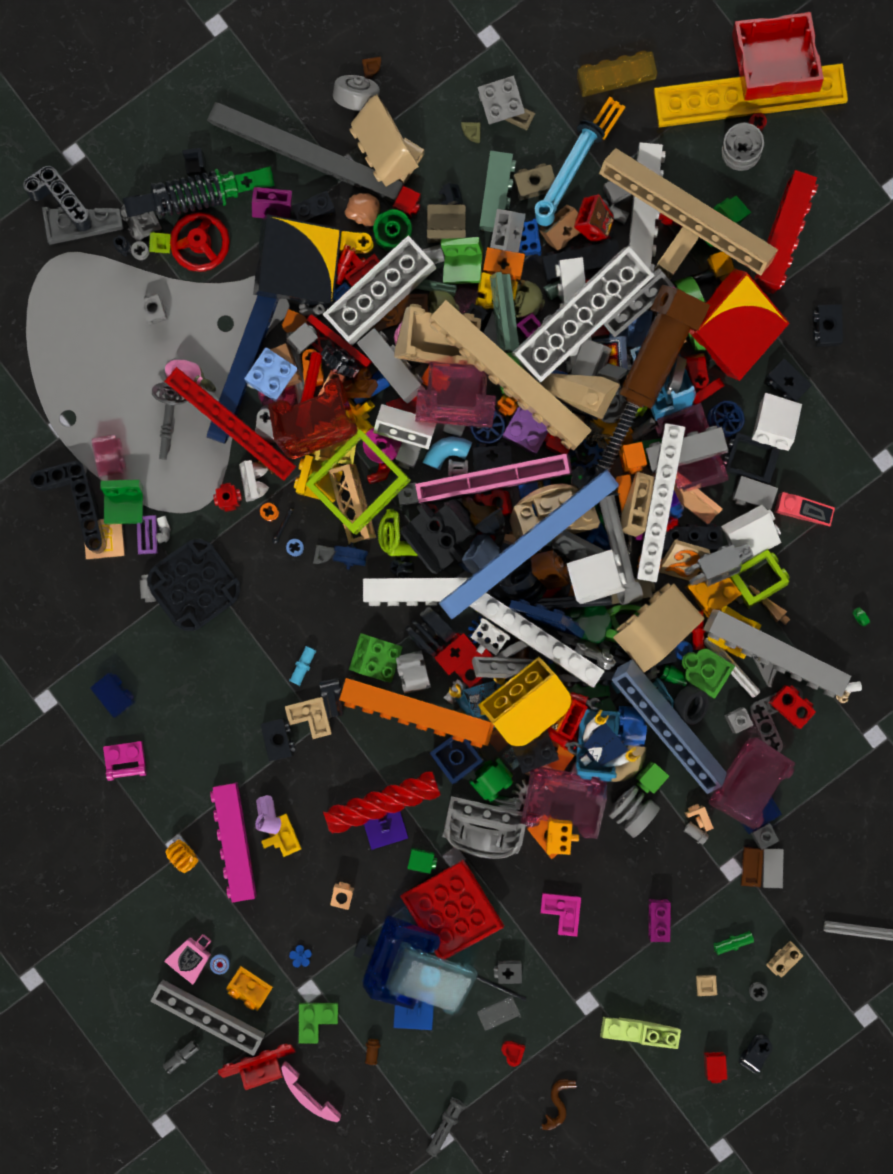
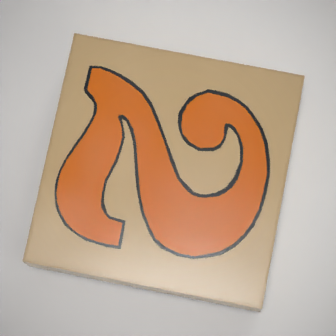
M674 540L660 563L661 568L659 572L690 581L693 577L697 576L699 571L686 575L685 569L698 563V559L702 555L710 553V550Z

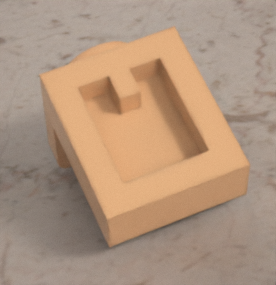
M696 804L690 806L688 811L685 812L688 818L698 814L696 821L699 828H703L705 831L714 829L704 806Z

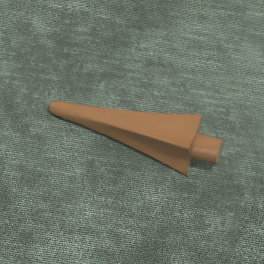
M752 585L748 586L755 596L760 594ZM768 598L761 601L776 622L780 620L784 625L788 623L790 619L785 615L786 610Z

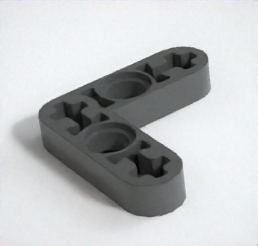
M795 687L800 692L798 696L803 699L802 690L798 687ZM776 693L753 702L749 707V713L763 746L770 754H778L783 748L782 740L771 717V714L778 711L769 703ZM782 697V702L786 705L785 699ZM756 705H758L759 707H763V710H761L762 717H765L767 715V719H762L759 722H757V719L761 718L758 713H754L753 711L756 709ZM764 722H768L771 725V730L768 733L761 731V725ZM775 734V737H771L773 742H778L775 751L772 748L769 749L771 745L770 739L767 738L765 740L764 737Z

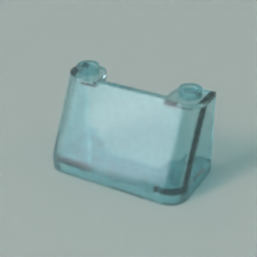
M402 941L386 987L392 995L398 997L404 995L443 1008L444 1012L454 1015V1013H459L476 981L478 972L472 965L464 963V966H462L461 963L450 962L424 953L421 949L416 950L411 947V944Z

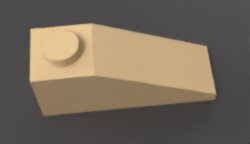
M636 472L620 521L624 534L637 537L645 532L655 477Z

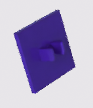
M400 811L387 813L380 819H370L364 824L371 850L408 839Z

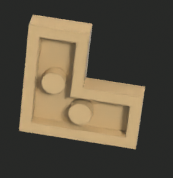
M322 697L285 706L289 725L308 721L313 739L332 734Z

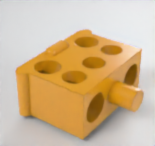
M549 818L546 843L547 854L570 855L571 841H579V835L572 834V821Z

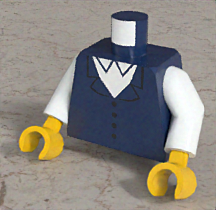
M599 710L596 717L586 725L582 738L584 741L583 745L588 751L579 759L586 767L594 760L600 766L604 765L606 767L620 766L629 761H636L640 757V755L634 756L632 754L636 748L633 747L628 751L626 746L606 724L609 715L606 718H602L600 714L603 710Z

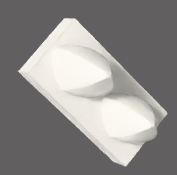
M252 460L240 463L239 467L246 502L254 501L263 496L269 489L266 484L255 481V479L263 476L268 469L263 464L252 462Z

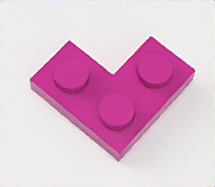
M542 893L540 913L559 915L558 935L577 936L581 897Z

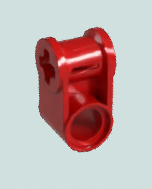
M704 353L684 357L687 359L685 369L696 392L705 388L709 382ZM697 378H699V381H703L701 385L695 382Z

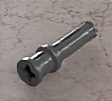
M450 1098L451 1103L446 1112H443V1120L429 1147L426 1149V1152L434 1157H437L452 1126L458 1123V1117L462 1109L466 1108V1105L456 1098Z

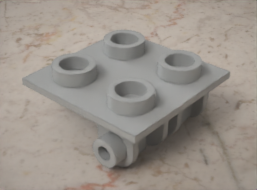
M514 76L477 87L488 124L525 113Z

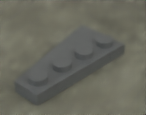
M42 207L47 241L51 245L122 230L124 226L120 209L113 208L86 209L92 220V226L87 231H79L61 207H58V209Z

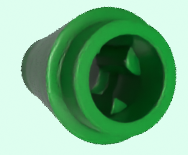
M671 664L662 665L658 677L663 682L682 686L687 684L685 673Z

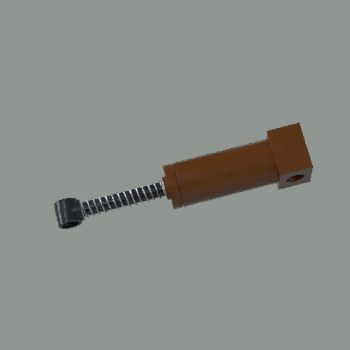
M666 285L661 286L650 309L657 314L619 392L620 395L626 397L625 400L628 404H626L624 413H621L622 417L619 418L620 421L617 423V427H615L616 430L613 432L611 440L608 441L609 444L606 446V451L604 450L605 453L602 455V459L599 460L600 463L588 470V483L606 469L611 474V465L616 459L615 456L618 455L617 452L620 450L622 442L625 441L624 438L627 436L626 433L629 432L628 429L631 427L635 414L638 413V408L645 406L653 409L655 401L664 386L690 329L699 330L710 307L709 304L680 289Z

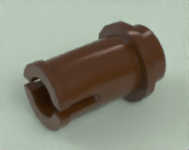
M368 1039V1042L365 1044L367 1046L365 1063L376 1065L378 1049L381 1047V1044H379L378 1039Z

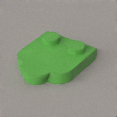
M702 649L697 654L689 652L682 658V666L686 669V681L706 692L713 699L716 698L735 665L709 649Z

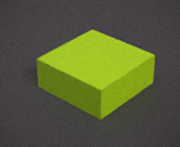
M150 233L149 252L170 253V234Z

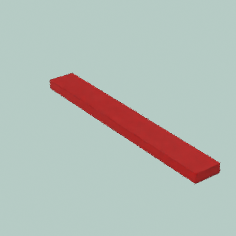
M178 367L164 381L283 481L295 469L296 466Z

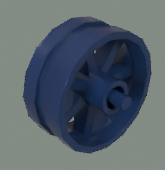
M732 401L718 403L710 409L707 416L709 427L717 426V428H720L722 426L724 437H729L739 432L745 421L742 409ZM718 407H721L722 413L717 410ZM726 426H728L731 432L726 431Z
M492 407L483 408L478 411L471 422V431L474 437L486 444L498 441L507 427L505 416L498 409ZM486 412L494 413L491 419H488ZM482 413L485 422L476 418ZM496 415L499 416L502 422H494ZM475 423L483 425V428L477 431ZM503 425L501 434L494 428V426ZM486 431V438L482 437L480 433ZM490 431L494 432L498 437L490 439Z
M350 542V546L347 547L334 546L332 560L344 563V565H347L346 569H350V566L353 565L366 566L368 551L356 549L354 543Z

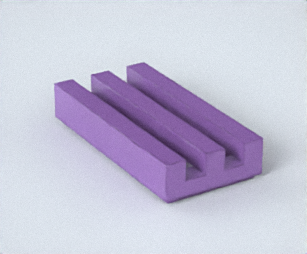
M143 516V520H145L146 550H143L142 523H137L138 554H158V541L156 538L157 516ZM151 519H152L153 550H150V526H149V520H151Z

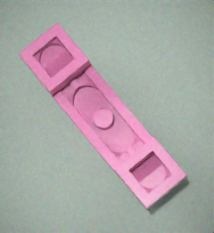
M285 1061L281 1067L282 1073L289 1089L298 1101L314 1114L324 1119L338 1122L341 1114L328 1101L321 1106L296 1082L300 1074Z

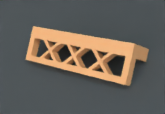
M347 464L330 470L329 474L339 510L346 517L349 507L355 511L356 515L353 521L350 520L353 523L368 506L356 464ZM344 471L345 479L343 483L337 481L335 473ZM344 489L350 493L348 502L344 501L341 496ZM372 520L360 531L361 537L354 539L352 532L344 525L349 544L350 542L356 543L376 538Z
M677 472L674 491L681 504L705 524H709L721 512L722 508Z

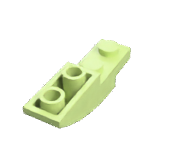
M603 1017L600 1036L607 1039L639 1042L642 1045L678 1049L681 1029L628 1018Z

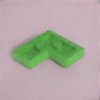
M338 1003L299 1004V1043L318 1044L319 1024H338Z

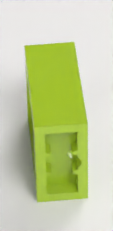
M768 549L744 563L740 573L729 577L742 593L740 597L748 609L784 588L789 583L788 573L784 568L781 569L777 564L779 562L778 558L773 552L770 553ZM766 558L780 581L753 597L739 574Z

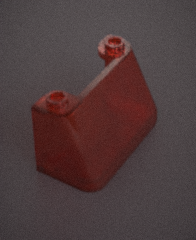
M339 377L325 383V394L294 406L285 400H277L268 404L274 441L288 458L296 459L352 438L357 434V425L343 383Z

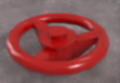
M196 212L188 214L180 219L171 231L170 248L172 255L181 266L191 271L203 272L215 268L222 263L229 250L230 238L227 228L220 219L210 213ZM203 220L198 228L192 229L187 237L177 241L178 234L183 226L190 221ZM211 223L218 228L222 237V247L217 256L210 248L211 238L207 234ZM190 247L195 253H205L210 262L205 264L191 263L183 258L179 250Z

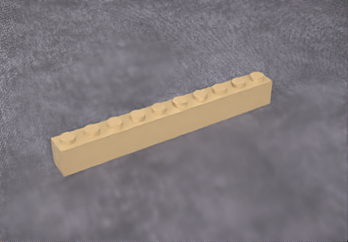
M617 148L604 160L600 175L760 276L772 263L778 249Z
M447 300L432 314L429 319L431 328L437 333L441 332L450 345L457 346L462 356L467 359L470 358L479 371H485L489 375L490 381L504 388L503 392L509 397L513 396L523 410L531 412L533 414L532 418L538 423L542 422L552 436L559 437L564 447L567 449L571 448L574 451L592 431Z

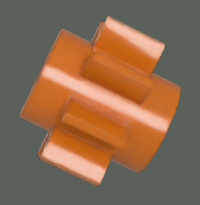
M505 394L496 405L500 408L498 411L505 417L506 415L512 417L519 407L516 403L517 400L513 396L508 397Z

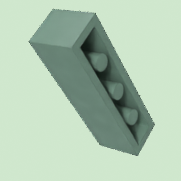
M490 151L479 228L481 231L493 232L497 209H509L511 198H508L507 194L508 190L512 191L513 179H510V172L515 171L516 160H512L513 154Z

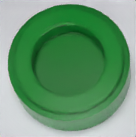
M860 607L853 610V615L861 626H866L870 623L868 616Z

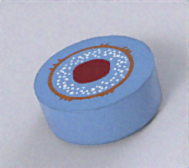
M224 954L215 955L210 962V968L215 974H224L230 967V960Z

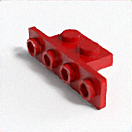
M282 1044L273 1051L265 1050L260 1052L259 1056L253 1058L245 1057L236 1064H226L222 1069L218 1070V1074L225 1078L240 1072L244 1089L248 1090L282 1078L278 1059L293 1054L296 1051L291 1044Z

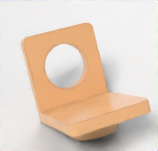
M335 883L330 905L348 910L354 888L350 887L348 883ZM338 893H345L347 895L345 903L340 904L337 902L336 896Z

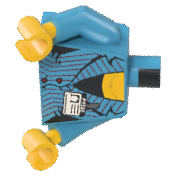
M494 678L492 682L462 690L463 693H460V685L456 684L458 691L454 692L449 687V694L455 697L460 708L467 715L489 721L478 705L503 686L506 681L505 678Z

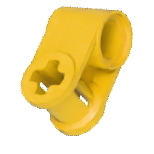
M341 231L339 253L342 254L345 245L351 246L350 250L354 247L356 249L355 254H368L373 250L374 244L369 234ZM364 240H367L365 247H362L361 244H363Z

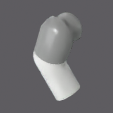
M166 516L157 518L161 533L156 534L158 543L164 541L166 543L170 537V527Z

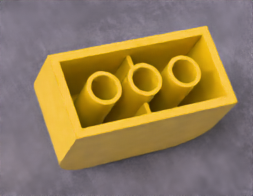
M538 657L478 706L509 744L523 746L540 736L542 732L555 724L568 711L571 697L557 675Z

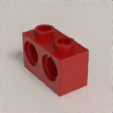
M502 488L492 490L491 494L486 496L484 493L473 495L477 505L484 503L485 506H496L497 499L501 498L503 500V505L501 506L504 509L502 511L503 515L508 516L512 514L513 507L508 491H503Z
M487 649L482 654L476 652L455 670L469 688L479 686L484 682L482 680L483 677L468 680L465 677V673L469 669L474 670L472 664L474 657L493 658Z
M784 685L769 703L796 728L801 729L816 713L813 709L814 705L805 698L803 700L799 697L798 694L800 692L795 687ZM784 694H789L791 700L785 705L782 702V697ZM799 707H803L805 710V714L801 718L796 714Z

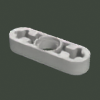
M677 356L671 369L667 394L671 395L672 391H675V394L679 392L687 359Z

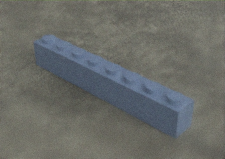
M633 659L619 666L612 681L707 794L721 788L727 772Z

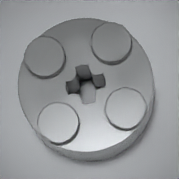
M422 651L401 655L396 658L404 694L431 688Z

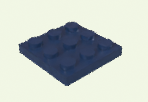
M520 599L519 602L511 600L509 608L535 625L580 638L584 635L585 631L579 627V623L572 621V618L566 616L563 611L554 609L552 612L543 605L537 604L534 607L525 600Z

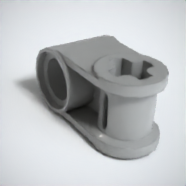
M272 405L261 407L257 414L255 432L268 443H274L276 437L277 413ZM265 412H268L269 418H266Z

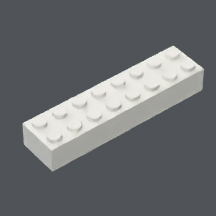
M629 246L624 247L511 354L537 382L541 383L655 275Z

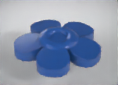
M298 945L296 951L290 952L289 957L295 959L293 961L294 967H299L301 963L304 967H307L310 964L308 958L311 957L312 953L309 949L304 951V946Z

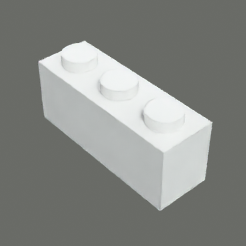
M382 404L373 433L429 450L437 421Z

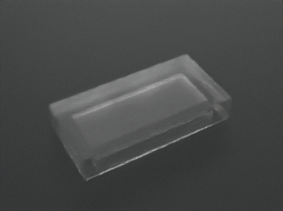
M513 996L478 1011L477 1014L486 1031L519 1016L520 1012Z

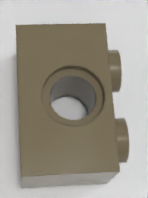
M540 164L532 170L521 169L517 171V174H514V183L519 201L548 193L555 180L551 164L547 166L546 164ZM536 177L540 182L534 185L529 180Z

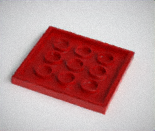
M464 859L400 896L440 962L504 927V924Z

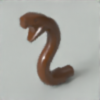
M562 1079L553 1085L551 1099L558 1108L559 1115L553 1119L546 1114L547 1123H542L543 1130L555 1129L564 1122L566 1107L559 1098L558 1093L562 1089L576 1088V1080Z

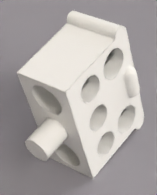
M481 618V623L471 638L480 644L476 650L482 654L485 649H488L497 655L506 640H510V635L486 618ZM477 632H482L483 636L478 637ZM489 637L491 642H485V638ZM493 643H498L499 647L494 648Z

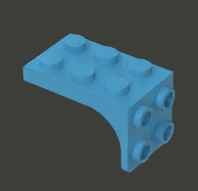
M587 709L579 724L578 744L582 748L577 746L576 774L581 779L591 780L592 777H599L601 781H612V778L615 779L617 776L615 766H600L594 760L586 767L579 759L588 751L583 745L584 741L582 738L586 725L598 713L592 709ZM603 710L600 716L606 718L609 715L606 724L618 737L620 712Z

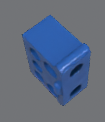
M533 219V221L524 222L523 226L525 231L522 232L521 239L526 238V240L520 242L519 253L525 254V256L534 254L540 256L542 253L538 224L536 219Z

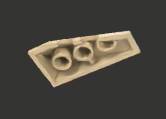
M550 373L540 383L560 402L600 419H603L620 386L619 383L599 376Z

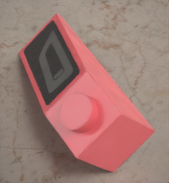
M782 492L778 495L774 513L830 527L835 508L804 497Z

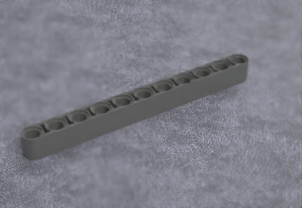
M215 102L207 121L221 129L395 203L404 186L402 182L396 180L386 187L382 181L378 182L373 172L376 170L223 104Z

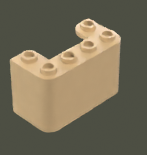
M667 583L650 597V605L645 604L637 611L639 613L638 616L634 614L616 629L618 633L613 637L643 672H646L664 659L705 619L674 583L671 586Z

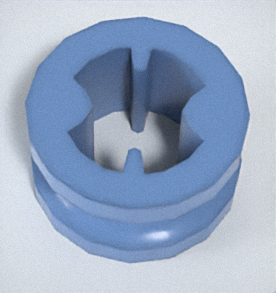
M291 539L286 545V550L292 556H299L303 553L304 545L298 539ZM299 543L298 547H300V550L292 553L290 545Z

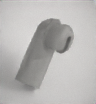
M301 303L299 305V312L303 316H310L312 314L314 317H317L325 311L322 304H318L313 308H309L308 304Z

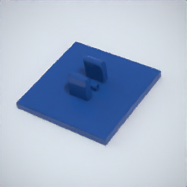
M396 988L394 1028L432 1030L434 991Z

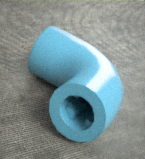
M454 436L442 438L430 447L423 463L440 470L448 456L453 455L465 460L472 442Z

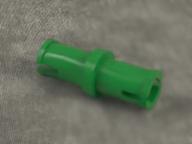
M748 931L735 937L731 935L729 939L713 943L716 954L720 955L731 950L737 951L739 947L754 943L752 933Z

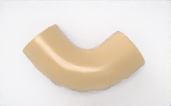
M628 745V751L635 747L636 750L632 754L634 756L640 755V757L634 762L629 761L620 766H615L617 776L615 779L612 778L611 782L626 781L634 777L643 766L647 747Z

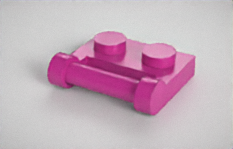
M143 741L103 747L108 781L119 777L147 775ZM136 761H138L139 764L138 767L120 770L113 769V765Z

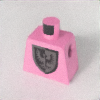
M203 934L197 941L189 938L169 955L164 962L191 984H194L211 955L206 950L211 940Z

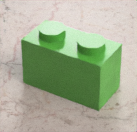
M650 761L637 775L636 779L639 781L637 785L646 793L650 791L654 794L667 780L669 775L654 762Z

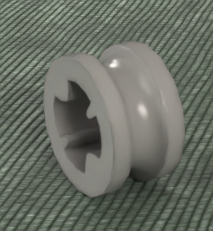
M138 241L132 245L131 253L136 259L144 260L149 255V248L144 242ZM140 246L145 249L142 255H139L137 252L135 253L136 250H139Z

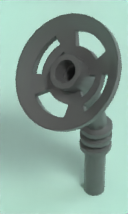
M165 382L158 383L152 388V396L166 404L163 426H161L162 430H160L162 434H160L159 459L167 460L168 444L171 438L170 434H172L170 430H172L173 405L187 402L186 399L182 400V396L175 390H172L173 388Z

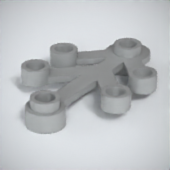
M557 631L562 636L561 640L564 643L576 646L575 652L596 659L597 665L601 668L609 670L615 665L614 657L609 654L612 647L610 642L603 640L599 645L600 652L597 649L596 643L590 640L583 642L576 636Z

